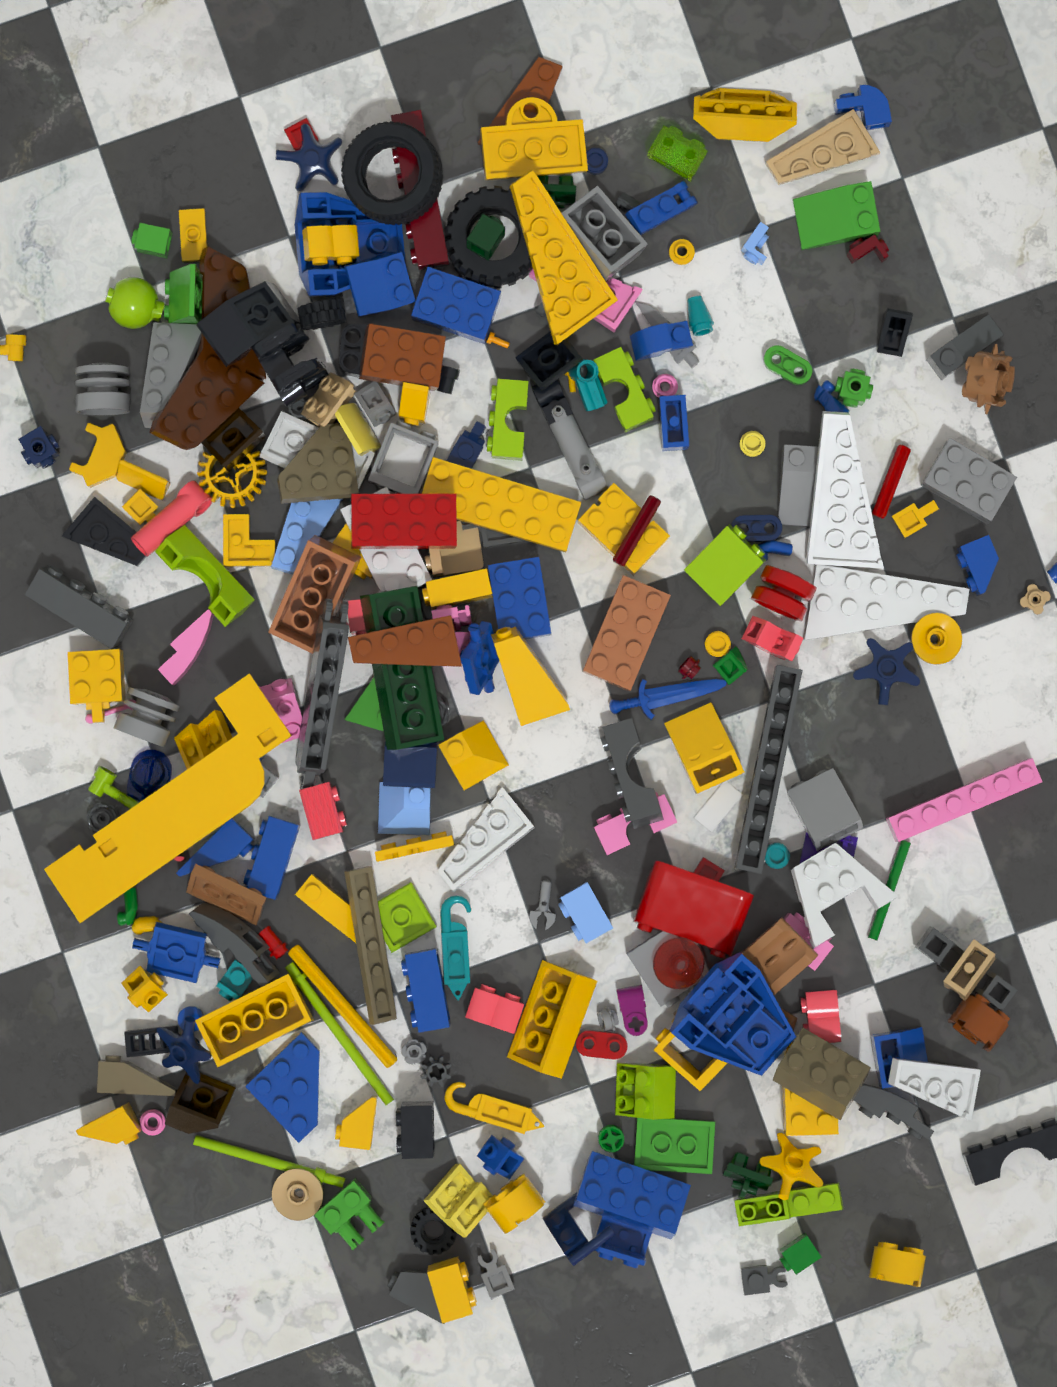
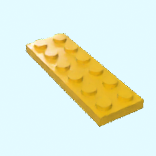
M434 457L432 458L422 494H456L457 520L565 553L581 506L579 501Z

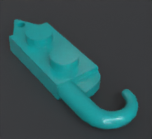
M456 895L444 901L440 914L444 985H448L456 999L459 1000L467 984L470 983L468 931L463 924L451 922V907L456 903H460L470 913L471 906L467 899ZM459 990L460 995H456L455 992Z

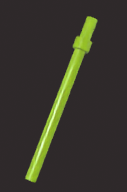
M199 1135L195 1136L193 1145L282 1171L296 1168L305 1169L313 1173L321 1185L327 1183L343 1188L346 1179L327 1173L326 1169L316 1167V1169Z

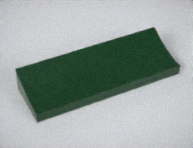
M417 586L360 596L366 633L423 621ZM372 664L387 750H398L444 740L432 667L424 665Z

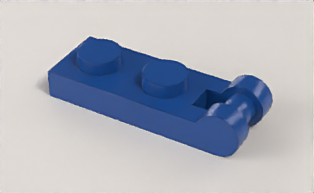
M682 181L669 190L629 210L625 215L635 230L642 235L689 210L698 202L694 196L691 197L687 190L689 187L686 182ZM677 195H679L680 199L682 200V203L678 204L674 198Z

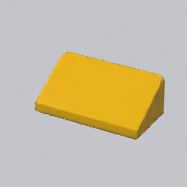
M121 460L119 463L118 481L137 490L141 489L144 493L159 500L164 499L170 486V482L167 479L125 460Z

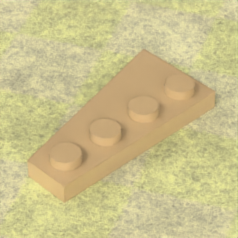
M852 109L769 159L765 164L777 184L781 185L879 155L880 151L857 113Z

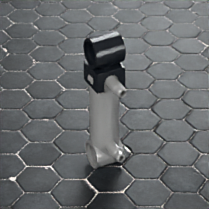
M555 381L544 390H541L537 385L531 386L533 394L557 440L584 500L606 491L608 487L605 479L596 465L558 381Z

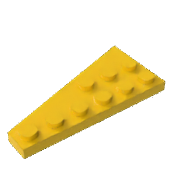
M531 170L512 183L510 189L554 345H557L618 301V299L535 172Z

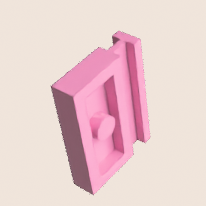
M442 605L437 607V610L431 611L432 619L451 615L454 631L461 630V626L468 625L469 627L472 624L469 605L465 606V610L459 611L457 607L452 608V605Z

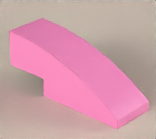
M209 609L170 644L177 652L158 669L174 686L188 672L205 645L214 617Z

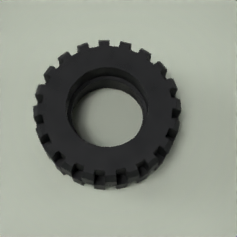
M495 185L494 189H487V186L480 187L479 191L475 193L470 191L465 194L466 198L462 201L459 200L454 205L455 209L453 212H450L447 218V226H445L447 253L455 270L459 274L464 275L466 280L484 286H494V289L502 288L501 286L506 284L509 286L514 285L520 278L523 280L528 276V272L533 267L511 189L504 190L502 186ZM482 214L486 216L501 215L507 217L516 226L519 236L518 244L513 253L501 260L488 261L467 249V238L473 225L481 218Z

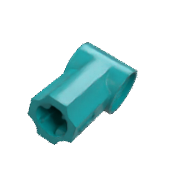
M583 359L569 371V376L576 383L585 411H591L603 407L608 402L598 378L599 370L597 364L592 360ZM582 365H585L588 370L584 378L580 375Z

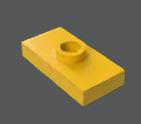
M205 209L179 210L182 262L200 261L202 250L207 247Z

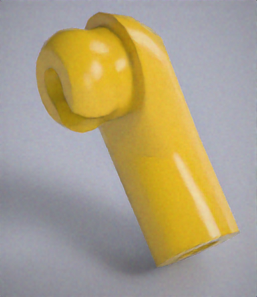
M155 916L138 917L134 920L132 931L136 935H142L144 932H154L156 922H162Z

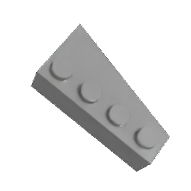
M153 322L140 408L145 428H151L154 418L160 410H163L195 360L202 334L196 326L197 324Z

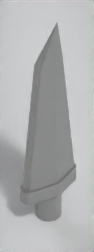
M635 301L651 326L664 323L671 324L651 305ZM694 343L690 348L670 351L677 364L685 360L691 368H694L700 362L692 353L697 347Z

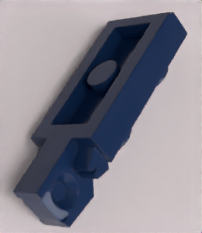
M477 421L471 432L465 430L460 435L446 461L472 469L483 450L485 441L481 439V436L486 426Z

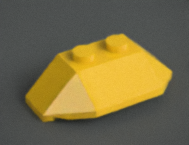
M718 88L702 96L694 97L693 119L716 139L769 142L797 124V103L792 100L789 101L772 91Z

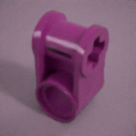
M642 985L616 989L626 1031L633 1036L642 1035L648 1026ZM632 1017H637L639 1021L643 1020L644 1025L640 1026V1031H635L633 1027L629 1028V1023L633 1021Z

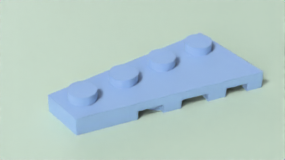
M343 498L291 503L271 568L293 575L307 541L314 535L319 537L322 535Z

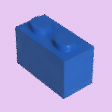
M686 395L660 396L658 401L662 451L688 450L689 435Z

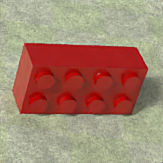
M351 494V549L456 548V494Z

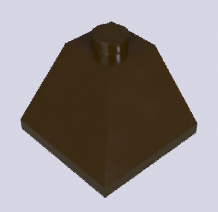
M186 1072L170 1105L165 1125L187 1134L218 1128L236 1087L201 1073L200 1082L195 1084Z

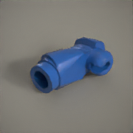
M825 380L822 386L818 384L814 400H818L824 406L825 411L850 412L845 405L831 395L835 391V386L831 382Z

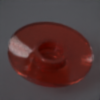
M673 938L664 942L656 951L653 960V969L657 979L671 989H685L695 984L701 977L705 965L702 950L696 943L687 938ZM684 961L685 967L679 970L677 968L678 963Z

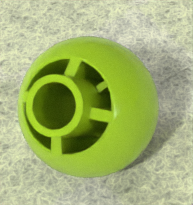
M128 277L118 281L114 288L109 287L105 302L109 303L108 311L114 321L130 329L142 328L152 320L159 322L165 302L158 300L154 287L146 280L138 277Z

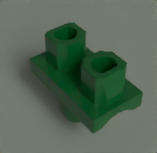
M547 175L537 176L558 209H565V205H573L575 203L576 186H574L572 176H560L558 185L548 184L549 176Z
M736 1152L731 1162L725 1167L722 1176L734 1179L731 1187L740 1190L738 1198L744 1199L746 1193L756 1196L758 1188L767 1191L773 1181V1178L770 1177L771 1169L761 1166L760 1161L757 1162L755 1171L746 1169L749 1157Z

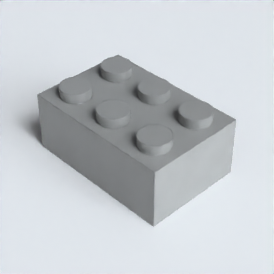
M598 186L561 213L605 281L635 260L648 245Z
M949 438L921 486L988 524L993 520L1017 476Z

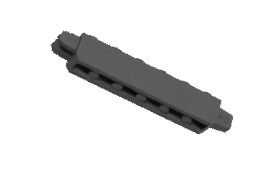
M325 599L323 614L319 615L295 761L297 773H302V788L312 787L315 775H321L326 770L349 633V624L347 622L348 601H341L339 616L336 617L331 616L333 610L332 599Z

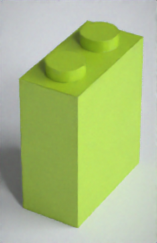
M731 524L726 526L684 569L720 606L766 561L763 557L765 552L757 544L751 545L745 539L746 533L737 525L734 527Z

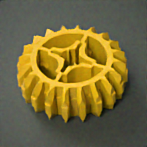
M250 451L245 456L251 463L237 464L233 467L234 470L239 469V472L235 474L236 485L230 476L228 478L225 477L229 472L224 467L216 475L212 476V469L217 459L213 455L210 456L207 452H204L203 456L208 459V462L199 461L198 465L205 468V471H198L197 475L206 479L201 480L199 486L204 487L208 485L209 487L204 492L209 495L214 493L211 498L213 503L220 497L221 507H225L227 500H230L231 508L236 507V500H239L240 505L244 507L246 505L245 497H248L253 502L255 499L251 493L253 491L259 495L262 493L256 487L257 484L266 485V481L259 478V476L267 475L266 470L259 469V467L266 464L265 460L256 461L261 454L259 451H255L253 454ZM253 470L250 484L242 490L241 478ZM229 482L235 493L221 492L214 484Z

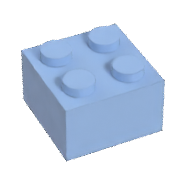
M588 882L560 896L562 902L558 905L565 918L571 916L575 925L571 926V929L578 941L584 939L585 943H588L613 929Z

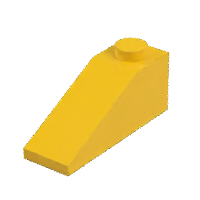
M311 874L295 895L356 943L350 904L317 876Z

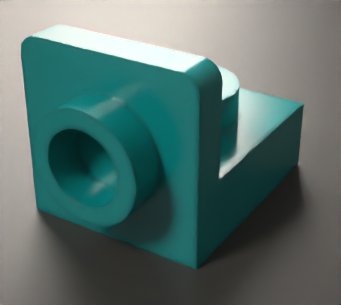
M235 959L222 979L217 983L216 986L220 989L218 993L229 1001L233 998L237 1000L241 998L253 979L241 962Z

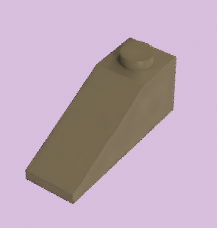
M106 1055L105 1060L98 1061L97 1093L175 1096L178 1088L133 1063L121 1060V1056Z

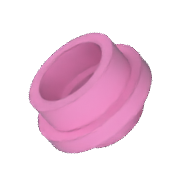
M661 374L654 379L652 390L658 398L660 396H673L678 390V383L672 375ZM668 383L670 389L664 392L660 389V385Z
M147 1110L140 1118L142 1131L148 1135H158L165 1128V1116L159 1110ZM151 1117L157 1119L158 1124L156 1127L149 1125L148 1121Z

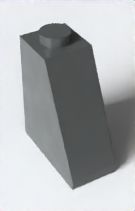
M402 1268L399 1274L394 1272L387 1287L391 1288L389 1296L442 1323L427 1270Z

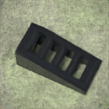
M178 1025L163 1027L179 1034ZM159 1027L127 1030L124 1032L127 1057L170 1053V1050L161 1037V1048H156L155 1033H157V1028ZM149 1034L150 1049H145L144 1035ZM137 1035L139 1040V1050H135L134 1047V1036Z

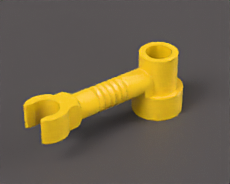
M7 334L5 345H0V355H8V361H23L26 335Z

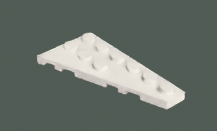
M816 564L813 585L817 589L810 601L804 640L916 623L922 617L931 613H942L950 617L965 615L970 589Z

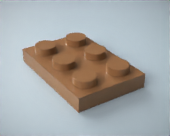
M195 864L191 872L186 893L254 925H257L267 898L257 889H248L231 877H223L216 874L212 868Z

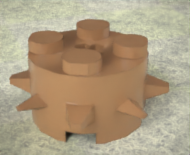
M997 344L994 345L991 353L979 351L974 357L969 356L965 365L968 375L967 381L962 387L963 397L968 398L971 402H976L979 408L984 405L985 414H988L991 405L1004 406L1006 404V400L1003 399L1005 393L1012 391L1015 367L1010 366L1009 363L1013 358L1006 356L1005 351H1001L998 354Z

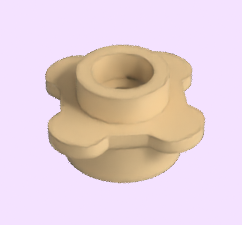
M1031 584L1027 587L1025 596L1020 599V605L1033 610V613L1036 615L1041 614L1044 610L1043 606L1051 598L1050 593L1047 591L1043 592L1037 588V585ZM1034 597H1037V602L1033 601Z

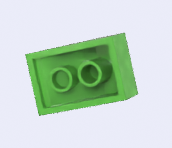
M871 181L846 185L793 199L801 250L857 241L860 238L868 239L874 234L877 237L880 233Z
M189 264L170 272V279L165 280V295H169V305L164 306V320H168V323L197 324L202 320L203 276L200 274L196 264Z

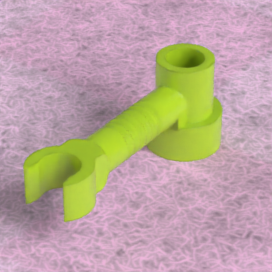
M103 766L97 768L94 773L95 778L88 788L90 792L99 797H102L105 793L129 809L140 803L112 786L117 777L116 774Z

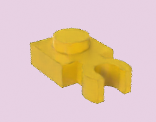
M139 489L122 508L141 525L145 520L149 522L156 516L153 512L158 506Z

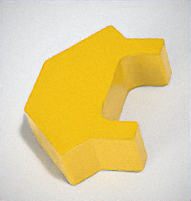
M87 423L85 430L97 437L89 461L84 466L76 463H71L69 470L83 476L86 485L90 488L117 477L119 463L121 460H124L127 454L114 424L101 428Z

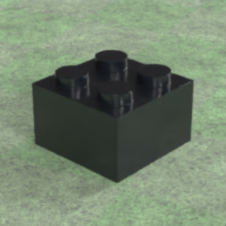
M434 1101L402 1102L401 1108L396 1110V1126H401V1134H398L396 1138L397 1153H402V1159L434 1158Z

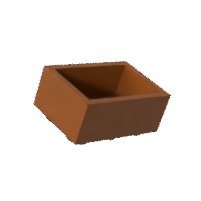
M369 324L365 330L359 379L403 386V382L428 386L430 391H435L439 388L446 336Z

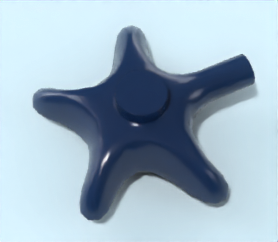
M303 124L301 126L302 146L299 150H276V160L290 161L298 165L299 176L295 185L297 191L301 192L304 190L310 180L318 174L324 176L331 184H338L339 180L331 167L330 160L334 152L342 145L341 138H335L328 144L321 145L316 141L310 126Z
M872 638L867 639L866 643L874 659L869 665L856 670L853 673V678L855 680L870 678L878 681L880 688L879 705H888L890 688L893 683L905 682L913 686L920 684L919 677L910 672L903 664L904 658L913 650L911 642L889 651L883 648L876 640Z
M192 1016L185 1018L182 1035L163 1027L157 1028L158 1035L170 1050V1055L162 1061V1065L166 1068L173 1066L182 1067L192 1081L198 1084L200 1082L198 1061H208L212 1055L210 1051L200 1045L199 1040L194 1036L195 1018Z

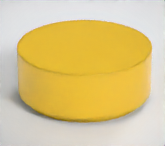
M715 631L707 636L705 649L709 655L722 657L730 650L731 641L727 634Z

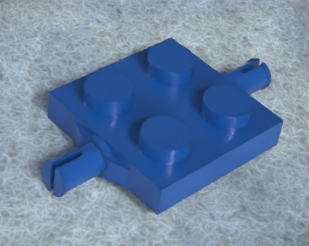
M482 621L480 625L476 623L469 625L470 642L460 654L469 692L475 695H480L483 688L486 693L494 691L493 673L499 662L491 634H494L492 624Z
M156 922L150 941L134 938L132 949L147 952V972H155L158 975L197 983L203 965L218 969L221 958L206 955V933Z

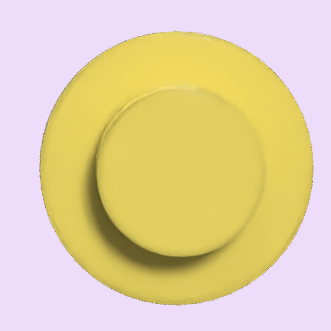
M757 431L746 432L740 439V449L749 457L758 456L765 449V439Z

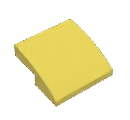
M357 403L341 405L334 415L358 455L363 456L370 451H378L382 445Z
M455 1164L423 1201L450 1228L465 1238L487 1214L488 1211L483 1203L493 1195L482 1182H475L461 1164Z

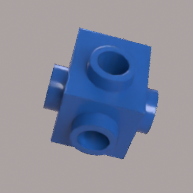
M493 1135L490 1136L477 1155L484 1162L482 1167L493 1175L498 1173L509 1180L525 1159L514 1150L516 1145L504 1136L500 1140Z

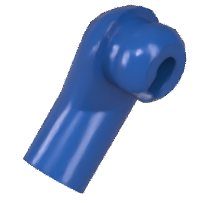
M775 540L758 545L765 552L763 557L766 561L770 553L790 556L793 550L792 544Z

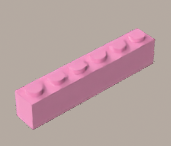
M1029 758L885 819L895 842H900L1042 783V779L1033 758Z

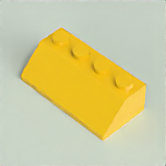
M542 960L507 1058L540 1073L562 1079L597 980Z
M287 974L195 1020L217 1067H221L314 1019L291 976Z

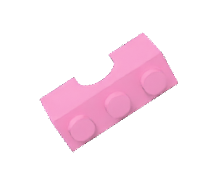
M657 792L655 793L664 820L649 824L653 833L677 823L665 794L659 796ZM622 808L620 809V815L612 818L608 814L597 819L598 825L593 827L606 855L630 845L626 835V828L631 821L626 822Z

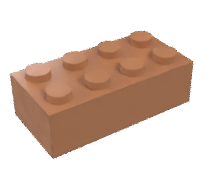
M317 535L311 537L307 541L268 633L313 654L319 615L323 614L325 599H332L333 610L331 616H336L341 601L361 560V556Z
M623 575L582 672L630 692L671 595Z

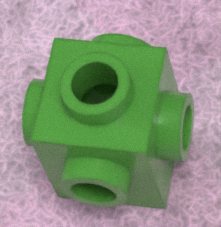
M850 369V372L845 371L842 377L838 376L835 386V392H839L837 400L843 401L842 404L849 407L857 408L858 405L862 406L865 399L870 400L873 385L869 384L871 377L865 376L866 372L859 369ZM851 383L859 384L860 389L858 391L852 390Z

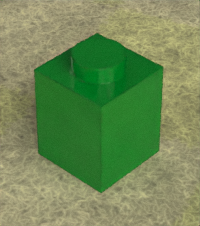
M803 1233L780 1249L783 1256L779 1260L787 1271L792 1269L797 1275L822 1257L807 1234Z

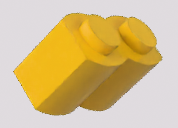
M357 225L308 226L302 230L305 261H312V265L328 264V260H337L339 265L351 264L353 259L359 257Z

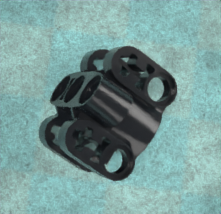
M294 323L282 327L252 347L263 369L287 407L307 396V390L319 384L324 377L329 375L326 366L318 358L301 361L294 366L290 356L302 350L310 339L303 329H297Z

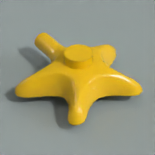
M778 1133L777 1140L781 1153L762 1157L759 1162L761 1166L770 1168L780 1174L782 1185L778 1197L782 1200H788L791 1187L795 1181L805 1182L817 1188L822 1187V1179L813 1171L809 1164L811 1159L821 1153V1149L819 1147L798 1149L791 1144L783 1133Z

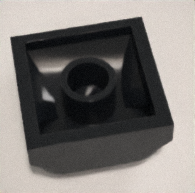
M551 331L515 357L528 377L541 390L549 387L583 360L567 339L554 345Z

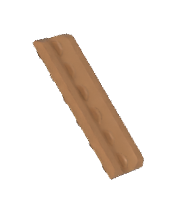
M782 917L742 952L748 960L760 969L773 995L787 985L818 956L815 950Z

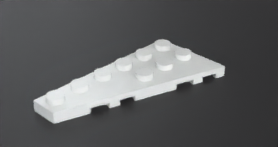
M823 411L806 562L807 564L884 568L850 414L847 412Z

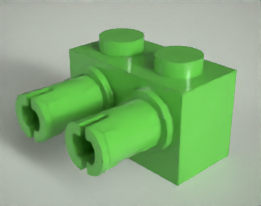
M356 1178L314 1214L331 1235L338 1232L352 1250L365 1240L350 1223L352 1216L356 1217L358 1215L371 1230V1233L375 1232L378 1227L385 1223L370 1206L372 1196Z

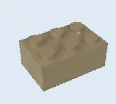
M802 1028L779 1063L773 1081L841 1121L864 1084L871 1067Z

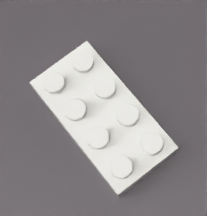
M281 411L261 451L260 458L285 468L319 428ZM351 443L359 489L374 459L375 453L370 451L360 456Z
M385 487L373 494H390V492ZM350 504L340 509L351 532ZM359 549L380 592L417 586L418 588L426 584L427 581L432 580L417 549Z

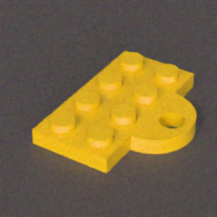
M534 97L524 98L511 107L506 116L504 126L480 128L485 180L521 178L531 170L537 176L588 171L583 119L557 121L553 108L542 99ZM527 104L535 106L537 109L536 117H526L523 112L524 106Z

